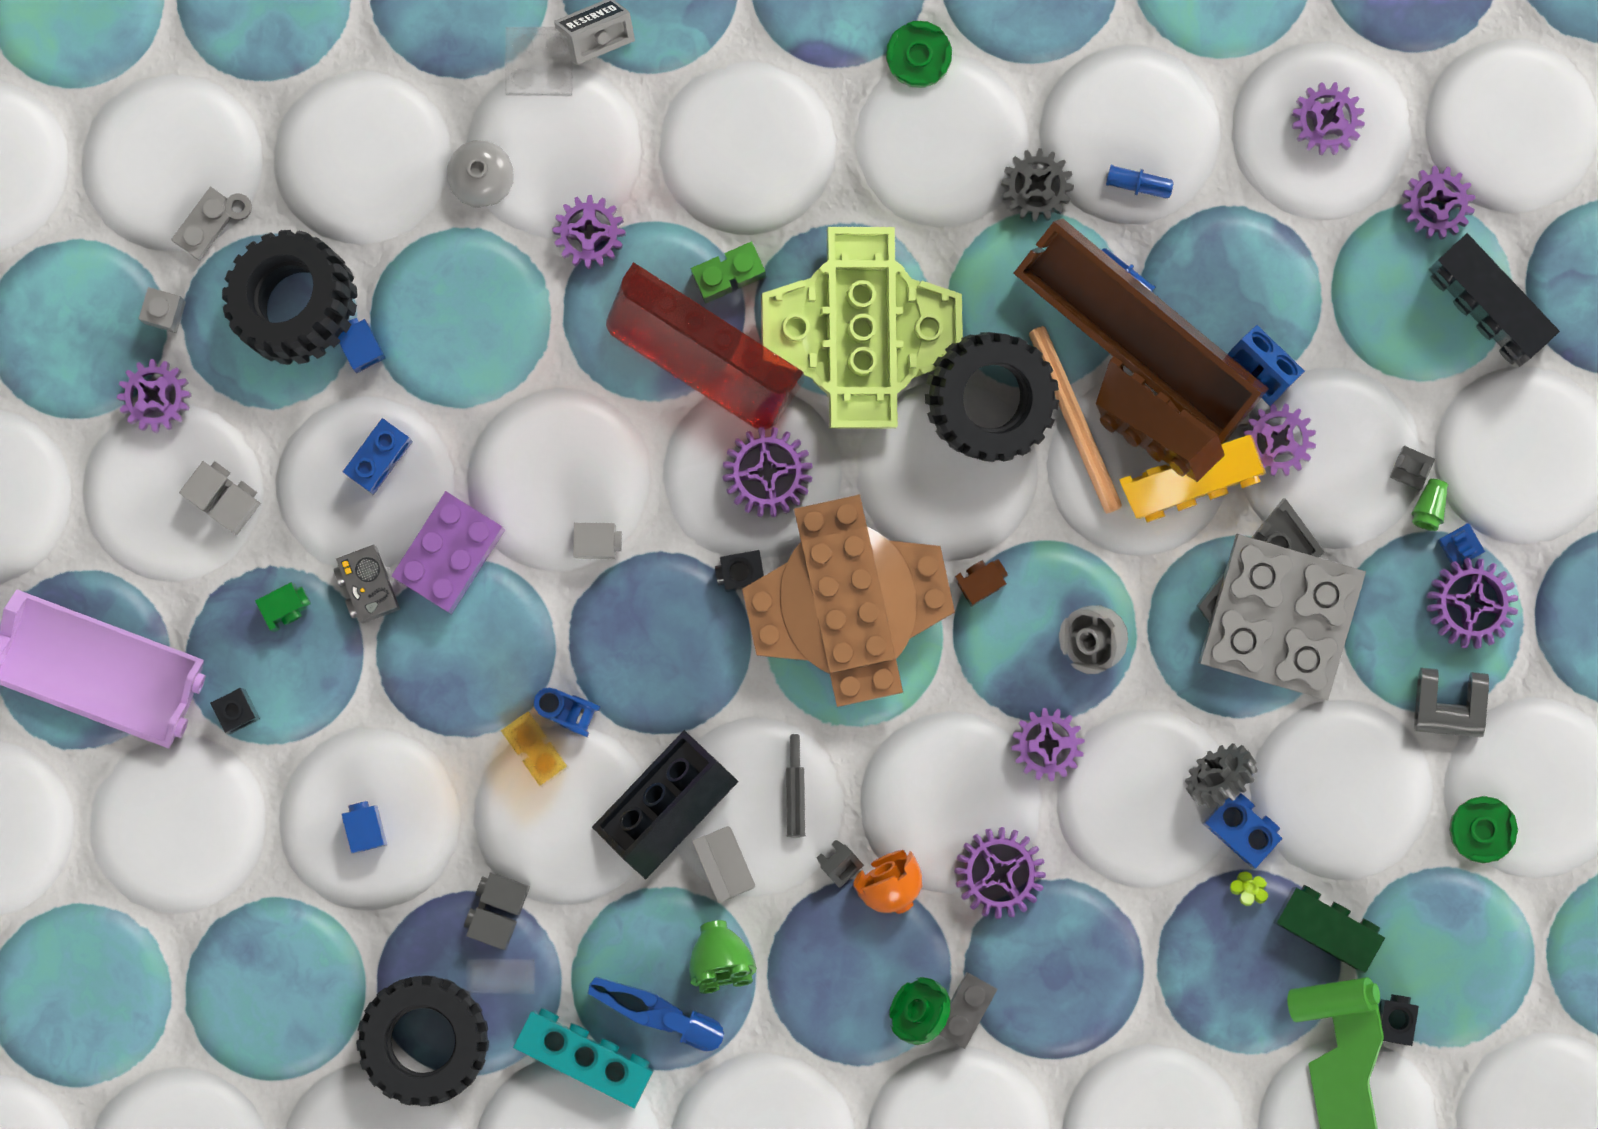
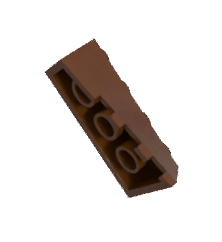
M1113 356L1109 361L1096 400V406L1101 415L1099 419L1101 424L1109 432L1114 433L1116 431L1123 435L1125 440L1133 447L1140 446L1145 449L1157 462L1163 460L1178 475L1182 477L1187 475L1198 482L1225 456L1217 434L1185 409L1179 414L1178 408L1168 396L1161 391L1154 395L1152 390L1145 385L1146 380L1136 372L1132 376L1124 372L1123 362Z

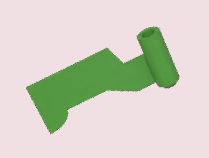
M1369 977L1290 989L1287 1002L1290 1016L1294 1022L1330 1017L1333 1019L1338 1047L1308 1063L1320 1129H1378L1370 1088V1077L1384 1040L1378 1003L1380 1002L1378 985L1373 983Z

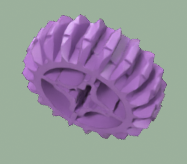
M759 427L758 433L760 438L754 439L751 431H747L746 437L749 443L745 445L741 439L737 438L735 444L741 450L736 452L728 449L727 455L735 459L734 463L723 462V468L733 470L732 474L723 475L724 482L734 481V485L729 486L726 491L728 495L734 494L737 491L740 493L734 500L736 505H740L744 500L748 501L745 506L746 513H750L753 506L756 505L759 506L757 510L758 517H763L764 508H770L771 517H776V506L781 505L783 512L787 514L790 512L787 501L791 500L796 506H799L801 503L799 498L795 496L796 492L805 496L808 494V489L801 486V482H812V477L804 475L803 471L811 470L813 466L809 462L801 463V460L808 457L809 452L803 450L797 453L795 450L800 447L801 441L797 439L789 445L787 442L790 439L791 433L788 431L783 434L782 439L777 438L778 428L776 427L772 428L771 437H765L764 427ZM769 446H775L784 450L794 463L775 462L771 458ZM759 447V463L755 467L740 471V466L745 456ZM764 456H767L771 469L774 467L777 469V473L772 474L771 489L768 488L767 480H764V476L760 478L758 472L763 471V465H765ZM796 473L795 480L790 489L776 498L775 484L777 480L788 476V474ZM741 481L760 482L764 486L766 499L750 494L744 488Z
M1466 558L1463 560L1462 570L1455 561L1450 564L1453 574L1446 569H1442L1439 572L1444 582L1437 579L1431 582V585L1438 589L1439 592L1427 593V598L1437 600V603L1427 606L1426 609L1427 612H1438V616L1432 618L1430 623L1432 625L1439 622L1443 623L1444 626L1437 632L1439 636L1446 634L1448 631L1452 632L1448 638V643L1454 644L1458 637H1461V648H1467L1470 639H1472L1474 648L1479 649L1482 647V637L1490 646L1495 643L1492 633L1499 638H1503L1506 635L1505 631L1500 627L1501 625L1508 628L1514 625L1512 620L1508 619L1506 615L1518 614V609L1508 607V603L1518 601L1517 595H1507V591L1513 589L1515 585L1513 582L1506 585L1502 584L1501 581L1507 576L1505 571L1497 576L1493 575L1497 567L1495 563H1491L1485 571L1483 570L1484 559H1478L1475 563V568H1473L1470 558ZM1472 576L1471 584L1468 585L1465 594H1448L1450 587L1456 580L1461 577ZM1482 579L1494 589L1498 603L1484 596ZM1471 594L1475 596V602L1483 605L1481 608L1473 609L1474 613L1472 614L1470 605L1462 602L1464 599L1472 598ZM1446 604H1450V606L1460 610L1462 614V628L1451 619ZM1491 612L1497 614L1494 621L1487 628L1481 631H1473L1474 623H1476L1480 613Z
M1004 827L999 828L998 838H993L992 830L986 829V841L983 842L981 837L975 834L973 839L978 846L973 848L968 843L963 845V848L970 852L968 858L963 855L957 856V860L966 863L965 869H954L955 874H965V880L957 881L956 887L967 885L969 890L964 892L961 898L965 900L973 895L975 900L971 903L970 908L975 910L980 903L984 904L983 916H987L990 907L995 908L996 919L1001 918L1002 908H1007L1008 916L1014 917L1015 912L1012 906L1017 904L1019 909L1025 912L1027 907L1022 902L1025 898L1032 903L1037 901V898L1030 894L1032 888L1037 891L1043 890V886L1034 883L1035 877L1045 878L1046 873L1036 872L1035 866L1043 865L1045 862L1044 859L1033 861L1031 856L1036 854L1039 848L1035 846L1029 851L1026 850L1025 846L1030 841L1028 836H1025L1018 843L1015 841L1018 836L1017 830H1013L1010 839L1005 838ZM997 844L1007 845L1017 850L1020 854L1009 861H1001L993 854L989 846ZM981 853L987 863L988 871L982 879L974 884L972 867L976 857ZM990 857L995 864L1000 863V867L1003 864L1009 866L1013 862L1015 863L1005 874L1010 889L1005 882L1000 883V879L997 882L991 880L985 883L995 872ZM1026 862L1028 869L1027 882L1019 893L1013 883L1012 875L1018 867ZM997 884L1007 892L1011 899L1002 902L992 901L984 897L980 892L991 885Z

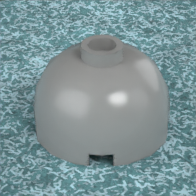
M474 140L463 144L453 153L447 166V180L452 193L462 203L473 208L487 207L498 204L508 195L513 184V167L509 156L498 145L488 141Z
M1102 605L1084 606L1072 612L1062 622L1059 632L1060 647L1063 654H1068L1074 662L1071 665L1075 669L1086 674H1099L1115 666L1125 654L1128 643L1127 627L1122 618L1109 608Z

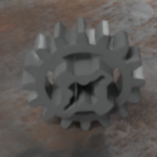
M1038 148L1036 156H1031V153L1025 150L1024 160L1021 161L1015 156L1012 159L1015 168H1005L1004 173L1010 179H1003L1001 186L1009 188V190L1003 193L1002 197L1003 200L1012 199L1013 202L1009 206L1010 211L1016 208L1021 210L1019 218L1023 219L1029 213L1032 214V221L1036 222L1038 216L1043 214L1046 221H1049L1051 219L1050 211L1053 210L1059 215L1062 213L1063 210L1060 202L1069 204L1071 198L1065 192L1073 191L1074 185L1066 183V180L1070 179L1073 174L1072 171L1063 172L1062 169L1066 161L1061 160L1056 163L1054 161L1055 152L1052 151L1048 157H1043L1042 148ZM1040 164L1047 166L1045 170L1033 169L1031 165ZM1017 175L1024 182L1023 188L1018 194L1015 189ZM1058 177L1060 189L1056 197L1055 192L1051 189V184ZM1046 178L1042 192L1039 189L1029 192L1032 179L1039 182ZM1030 201H1039L1044 206L1035 207L1028 205L1027 203H1029Z
M1232 743L1227 749L1221 745L1216 753L1208 751L1205 757L1196 761L1198 763L1197 768L1189 769L1188 772L1191 777L1185 779L1188 785L1186 790L1199 806L1206 804L1208 808H1211L1215 802L1219 806H1223L1226 799L1230 798V800L1234 801L1238 794L1241 792L1245 793L1247 791L1244 787L1245 784L1254 782L1252 774L1258 771L1255 766L1256 761L1249 750L1247 751L1243 745L1237 748Z

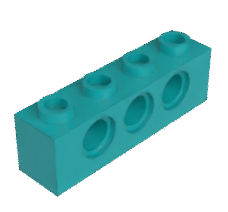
M541 1008L539 1013L534 1010L531 1011L513 1047L514 1049L634 1109L636 1108L654 1070L648 1068L650 1061L634 1053L628 1058L618 1053L620 1046L604 1038L598 1043L588 1038L590 1031L574 1023H571L569 1028L558 1023L557 1021L560 1016L549 1010ZM552 1031L559 1032L564 1037V1046L558 1051L551 1050L546 1044V1037ZM585 1046L593 1050L595 1059L591 1065L584 1066L577 1061L576 1052L580 1047ZM619 1062L624 1066L625 1075L623 1079L613 1081L607 1076L606 1068L609 1063Z

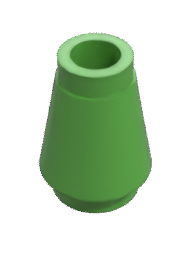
M1429 479L1411 513L1414 516L1412 523L1415 526L1429 531H1437L1439 525L1444 523L1448 488L1446 482L1438 479Z

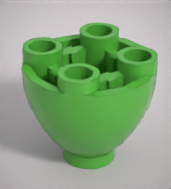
M724 920L710 921L701 925V935L695 943L690 958V983L699 987V991L702 994L716 992L720 989L719 986L732 983L735 987L751 984L753 982L752 975L756 972L757 967L753 955L744 941L728 929L727 922Z

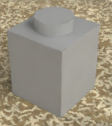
M148 287L139 320L146 325L177 333L186 301L181 296Z
M574 523L573 557L575 559H615V551H622V531H616L614 523Z

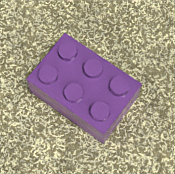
M445 491L391 577L452 615L505 529Z

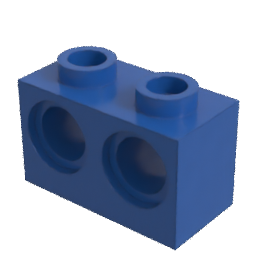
M1258 325L1252 328L1228 353L1232 359L1269 388L1262 397L1269 406L1282 396L1305 372Z
M381 418L342 472L374 495L413 441L388 421Z
M1240 793L1236 800L1232 801L1228 798L1223 806L1218 805L1202 824L1252 869H1256L1283 838L1277 834L1280 827L1266 815L1263 819L1257 816L1252 811L1255 805ZM1229 807L1236 808L1241 815V820L1235 827L1228 826L1223 819V814ZM1254 830H1260L1266 837L1265 845L1259 850L1252 848L1248 841L1250 833Z

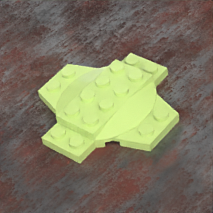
M828 227L827 262L809 279L761 294L762 362L811 378L829 397V429H896L898 427L897 394L913 378L935 371L936 367L933 364L936 359L943 357L947 353L945 349L952 343L957 344L961 342L963 337L962 294L925 281L920 282L912 279L905 271V268L895 261V227Z

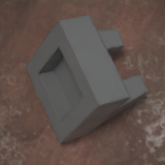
M1403 446L1390 478L1417 490H1422L1435 459L1407 446Z
M835 840L831 845L836 850V853L829 859L821 853L817 860L822 870L840 888L864 865L845 844L843 845L838 840Z

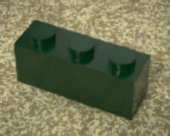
M1303 885L1302 889L1293 887L1273 923L1359 972L1366 973L1385 940V937L1378 934L1381 928L1364 918L1360 923L1348 917L1351 911L1334 901L1331 906L1319 900L1321 894L1306 885Z

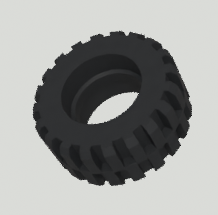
M280 230L278 236L271 232L261 237L262 241L259 243L252 241L246 246L248 251L243 256L238 254L234 259L233 263L236 265L233 271H227L224 279L228 282V287L222 289V299L227 303L223 306L225 318L230 321L229 327L241 341L263 358L270 361L276 360L280 364L290 365L294 360L298 364L308 363L310 361L309 357L312 355L317 359L324 356L327 347L331 345L335 348L340 343L338 337L343 331L345 333L348 332L352 325L348 319L356 313L357 305L352 299L357 298L358 294L357 286L352 283L354 276L351 270L345 265V261L327 244L317 237L313 238L307 232L297 231L293 233L291 230ZM296 273H311L313 290L306 307L292 319L284 322H269L267 315L268 300L277 284L286 277Z
M980 332L978 335L970 334L962 337L961 342L949 345L945 349L947 353L943 357H938L933 365L936 369L933 375H928L926 384L930 385L929 394H925V404L930 406V412L927 415L930 423L935 424L937 428L935 432L940 439L945 440L949 444L948 446L956 452L988 462L1013 460L1016 455L1023 456L1031 451L1030 447L1034 443L1039 445L1045 438L1043 435L1045 429H1051L1055 419L1051 418L1053 409L1058 410L1059 400L1055 399L1054 391L1059 390L1058 382L1052 379L1050 373L1054 370L1049 362L1042 359L1043 353L1036 347L1027 344L1028 341L1019 337L993 332ZM988 365H998L1008 369L1014 374L1020 389V401L1015 414L1006 424L998 428H983L976 425L967 416L963 403L964 389L969 378L979 368Z
M429 975L414 976L394 982L376 994L377 996L374 1000L369 1002L364 1010L363 1019L360 1020L358 1026L359 1040L356 1041L357 1051L360 1052L361 1060L359 1062L363 1070H366L370 1077L368 1080L374 1087L377 1086L381 1089L383 1095L390 1099L394 1098L400 1101L401 1104L409 1106H431L452 1099L474 1082L486 1061L485 1056L489 1048V1040L487 1038L488 1025L481 1013V1007L478 1002L476 1003L472 999L471 994L467 990L460 988L455 982L448 979ZM419 1008L432 1009L442 1014L451 1024L455 1036L454 1050L449 1060L441 1068L426 1073L415 1072L404 1067L396 1058L391 1042L392 1032L398 1020L407 1012Z

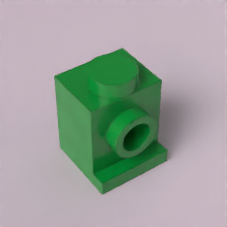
M292 582L255 600L266 624L272 632L280 630L277 623L281 621L284 625H287L301 618L300 612L311 604L302 586L297 588Z

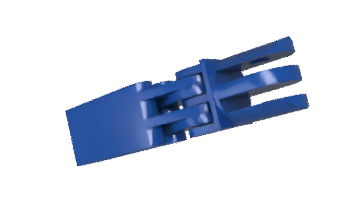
M595 977L589 985V995L634 1022L667 1032L677 1031L683 1034L680 1039L681 1043L683 1042L707 1052L718 1048L723 1041L724 1031L720 1023L696 1010H693L691 1016L688 1017L683 1014L682 1010L655 993L600 977ZM593 985L603 986L608 992H624L635 995L643 1000L649 1010L637 1012L619 1003L610 993L601 992Z

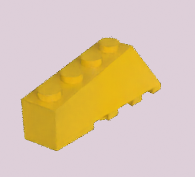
M1247 435L1221 444L1225 456L1198 482L1187 475L1184 477L1178 475L1167 464L1148 469L1141 476L1133 479L1131 475L1119 479L1137 519L1145 517L1146 523L1165 517L1164 510L1176 506L1178 511H1182L1196 506L1195 499L1208 495L1209 499L1212 500L1229 494L1227 488L1240 483L1243 489L1260 483L1259 476L1266 474L1253 436Z

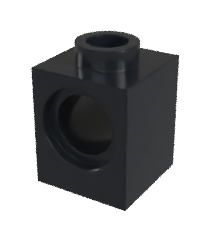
M760 550L720 557L721 565L715 566L718 586L725 585L726 592L742 590L764 576ZM736 563H744L749 568L748 577L742 581L734 580L730 576V569Z
M238 688L210 703L224 732L227 734H233L260 720L246 689Z
M1391 994L1390 1001L1381 999L1379 1013L1384 1035L1383 1041L1413 1046L1419 1006L1410 1004L1411 997ZM1400 1009L1405 1014L1406 1020L1401 1028L1394 1029L1389 1023V1016L1394 1010Z

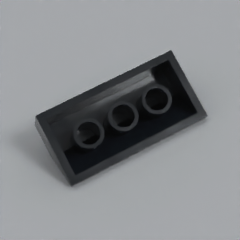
M683 730L592 828L624 861L646 880L739 781L693 737Z

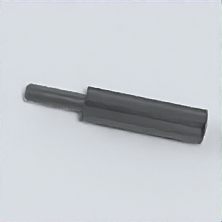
M799 734L790 735V768H786V836L792 838L806 836L804 767H800Z

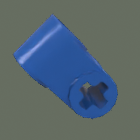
M550 687L540 690L534 699L535 709L542 717L587 738L589 735L587 729L596 711L600 710V706ZM548 693L556 695L559 699L558 708L551 713L544 712L539 704L542 696ZM584 709L580 722L577 724L578 716L581 710Z

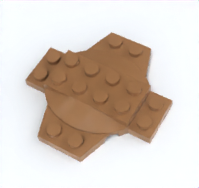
M860 494L795 508L794 512L801 542L794 549L788 562L742 589L756 655L810 661L820 670L830 674L837 707L903 693L896 659L903 652L910 638L955 613L941 546L890 541L878 532L868 528Z

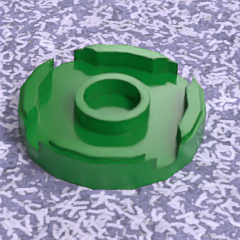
M912 21L901 26L892 34L887 44L886 61L890 72L899 82L909 87L925 88L936 84L946 75L952 61V47L948 37L940 27L928 21Z
M1480 796L1470 798L1458 806L1451 817L1449 832L1451 842L1460 855L1469 861L1490 863L1500 860L1513 848L1517 839L1518 826L1515 815L1502 801L1497 798Z
M925 977L915 978L917 981L904 984L894 996L889 1009L893 1033L900 1040L913 1045L926 1044L936 1038L946 1026L950 1015V998L947 990L937 981Z

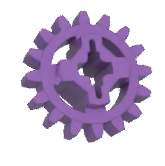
M1323 82L1319 83L1318 92H1315L1311 87L1307 88L1305 92L1308 99L1299 96L1296 103L1302 108L1293 109L1292 116L1299 118L1298 121L1292 124V129H1301V133L1297 137L1298 142L1307 139L1309 143L1306 149L1311 150L1314 146H1318L1319 155H1323L1327 148H1330L1333 155H1337L1339 145L1348 150L1351 147L1348 139L1357 141L1360 135L1355 129H1362L1365 125V122L1357 119V117L1365 112L1364 108L1355 107L1360 98L1356 96L1350 99L1347 96L1350 91L1349 87H1346L1342 92L1337 91V82H1334L1330 89H1326ZM1321 98L1334 99L1332 102L1324 104L1320 103L1319 101L1315 102L1316 100ZM1343 106H1345L1348 110L1350 116V124L1349 121L1344 118L1342 110ZM1333 108H1336L1332 118L1333 122H1330L1321 130L1320 127L1323 124L1324 116L1328 112L1330 113ZM1306 114L1313 121V132L1308 127ZM1335 134L1339 137L1333 140L1322 139L1324 135Z
M1437 166L1431 168L1430 175L1424 170L1419 171L1418 177L1420 181L1411 178L1408 185L1413 190H1405L1402 194L1404 198L1409 199V202L1403 204L1401 209L1411 213L1405 221L1407 223L1412 221L1417 223L1414 229L1416 233L1422 228L1426 229V238L1428 239L1432 237L1434 232H1438L1440 240L1444 239L1447 230L1453 236L1459 232L1457 224L1466 227L1469 223L1464 215H1472L1475 211L1474 208L1468 206V203L1476 199L1475 195H1467L1466 193L1471 187V183L1462 185L1460 180L1463 174L1460 172L1455 177L1451 176V168L1448 166L1443 173H1439ZM1429 183L1427 196L1417 198L1419 190ZM1444 183L1449 184L1456 192H1451L1445 187ZM1436 196H1438L1439 201L1448 202L1441 210H1439L1437 204L1430 203ZM1460 207L1455 219L1448 222V212L1450 209ZM1420 213L1428 215L1432 218V222L1426 220Z
M588 195L586 203H582L578 197H575L576 206L571 208L569 205L564 204L563 208L566 215H556L555 217L561 224V227L553 228V234L561 236V238L555 241L556 247L565 246L561 255L564 259L572 255L574 266H577L583 260L587 269L591 268L592 261H597L599 266L602 267L604 266L603 258L605 256L612 260L615 259L612 251L613 248H623V244L617 240L618 237L626 236L625 230L617 228V226L624 222L622 216L613 217L617 208L613 205L606 209V200L603 197L599 200L598 204L594 203L592 195ZM583 212L582 218L576 223H570L574 216ZM596 212L604 215L611 225L601 224L596 219ZM587 225H593L594 231H598V233L592 234L591 239H586L584 233H581V231L587 229ZM568 238L577 240L582 245V252L573 248ZM602 241H609L603 249L595 252V247Z
M150 359L149 367L147 368L140 362L136 363L138 371L133 373L127 370L126 374L130 378L129 381L119 382V385L125 389V393L118 394L117 399L126 403L120 408V412L123 414L131 413L127 420L130 424L140 420L139 429L145 431L148 425H151L152 431L158 433L161 424L168 430L172 429L170 421L175 419L181 422L183 419L179 415L180 410L189 411L190 408L183 403L184 399L192 397L190 392L183 390V387L189 384L186 378L177 379L181 373L177 367L169 372L170 364L167 361H163L161 366L158 367L156 361ZM148 375H163L156 381H146L144 379ZM146 386L150 390L158 392V396L164 403V406L159 402L150 401L151 397L144 387ZM136 387L138 389V401L134 406L133 391ZM175 387L176 398L173 405L170 403V392ZM152 411H162L165 414L156 418L145 417Z
M1286 403L1282 411H1277L1275 404L1270 406V413L1268 414L1259 409L1257 412L1260 419L1257 421L1250 418L1248 421L1250 426L1253 427V431H1244L1243 436H1253L1264 469L1266 466L1270 467L1271 476H1275L1278 469H1282L1284 475L1289 476V467L1291 466L1300 471L1302 467L1299 461L1303 459L1309 462L1311 459L1306 450L1316 448V444L1309 441V438L1314 436L1316 431L1306 429L1311 419L1305 418L1301 420L1298 418L1301 413L1299 408L1293 414L1290 413L1289 405ZM1274 418L1286 419L1282 425L1273 427L1265 423ZM1296 426L1302 435V446L1294 441L1293 430ZM1288 427L1285 441L1289 444L1287 446L1281 444L1271 453L1270 451L1274 443L1271 435H1279ZM1257 434L1265 439L1267 449L1264 454L1258 448ZM1286 453L1294 457L1285 462L1273 461L1277 455Z
M1046 708L1042 709L1041 717H1037L1035 713L1030 712L1029 718L1031 722L1027 723L1020 720L1018 724L1023 729L1022 733L1013 732L1012 735L1019 740V744L1012 746L1011 750L1020 751L1021 754L1015 760L1016 764L1025 762L1027 765L1023 772L1027 774L1032 769L1035 770L1036 780H1040L1043 773L1047 774L1049 781H1054L1055 772H1059L1063 778L1066 777L1067 772L1065 768L1069 766L1076 769L1078 766L1073 761V758L1083 757L1084 754L1077 750V745L1085 743V739L1076 738L1075 735L1081 727L1075 726L1071 728L1069 724L1072 716L1069 715L1062 720L1059 709H1056L1053 716L1048 715ZM1052 723L1060 725L1067 732L1068 737H1061L1053 731ZM1039 724L1040 733L1034 740L1026 741L1029 731ZM1046 729L1050 740L1057 743V747L1051 749L1050 761L1046 750L1039 748V743L1045 739ZM1063 749H1070L1067 758L1057 766L1056 756ZM1035 752L1043 759L1044 767L1034 763L1027 753Z

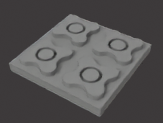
M1236 534L1198 663L1328 701L1366 571Z

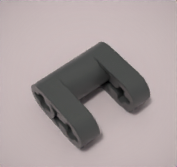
M1420 668L1414 716L1415 731L1483 737L1487 717L1489 675L1471 672L1468 680L1466 705L1437 703L1438 669Z

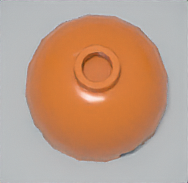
M904 850L886 854L871 863L875 869L866 875L863 870L858 873L853 883L859 897L867 906L881 913L896 912L901 914L908 911L914 905L913 901L917 898L922 888V871L911 851H909L908 856Z

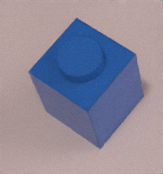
M357 318L349 320L352 325L348 332L345 333L343 331L338 339L352 369L357 374L386 359L367 321L363 319L359 322Z
M368 801L349 805V812L341 814L351 853L355 854L387 845L378 806L369 807Z

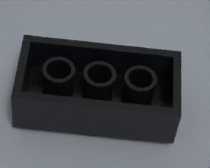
M1468 233L1428 269L1432 273L1430 276L1432 282L1440 290L1445 291L1447 289L1455 298L1453 303L1457 309L1466 316L1470 314L1478 322L1476 325L1478 331L1488 340L1493 338L1501 347L1499 349L1500 354L1512 365L1516 363L1519 367L1522 366L1560 332Z

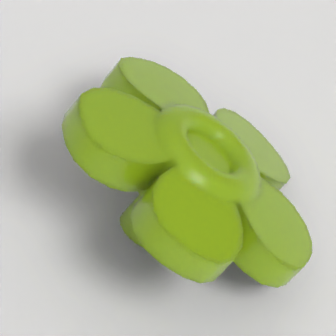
M1247 871L1240 872L1237 880L1233 881L1230 885V890L1233 894H1241L1239 901L1245 906H1251L1254 900L1257 903L1263 904L1268 898V893L1264 890L1267 886L1265 879L1261 876H1256L1252 880V874Z

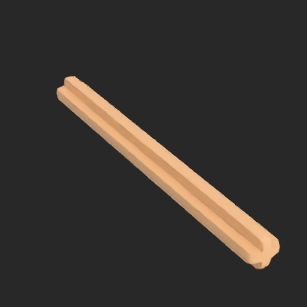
M1044 326L1035 328L1029 332L1030 340L1033 346L1043 353L1042 359L1049 362L1054 370L1050 374L1052 379L1057 380L1059 390L1054 391L1055 398L1059 400L1061 412L1104 512H1114L1122 507V503L1047 329Z

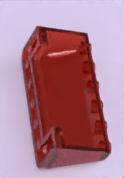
M633 262L626 272L606 319V326L611 336L754 429L758 430L759 427H764L765 431L772 429L804 383V372Z

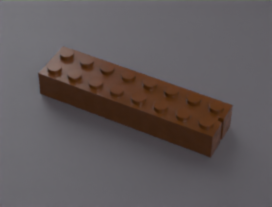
M1063 218L1053 221L1035 244L1038 248L1032 249L1013 273L1108 353L1121 360L1124 366L1132 373L1136 372L1146 380V384L1155 392L1159 393L1161 391L1168 396L1179 412L1185 409L1215 432L1221 444L1228 440L1269 389Z

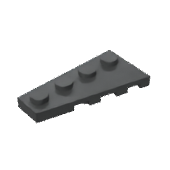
M1284 498L1251 537L1315 557H1320L1325 553L1292 506ZM1225 571L1196 605L1209 624Z

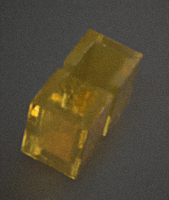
M526 712L501 730L518 756L521 757L524 754L529 756V758L527 757L522 762L539 786L543 787L570 768L552 742L544 744L543 741L548 736L531 712Z

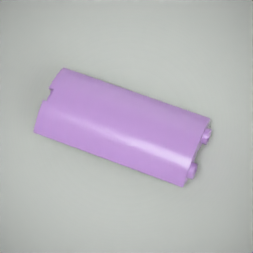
M20 590L15 591L4 607L0 625V685L168 749L175 737L182 738L188 724V719L184 717L194 693H200L206 675L201 674L204 663L203 659Z

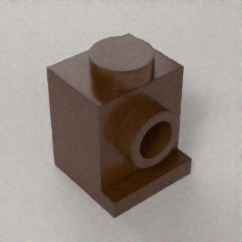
M996 559L987 565L983 560L974 564L966 570L969 576L963 578L961 573L954 577L955 582L972 607L1005 587L1007 583L1004 578L1008 574L1000 560Z

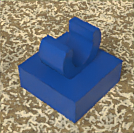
M1469 523L1438 540L1451 563L1456 561L1460 566L1463 565L1464 559L1470 558L1472 560L1485 552Z

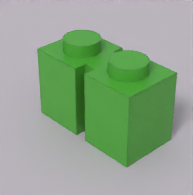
M752 241L724 253L725 260L722 262L717 256L691 268L692 276L705 304L733 292L730 283L733 279L736 280L737 287L740 289L766 277V271Z

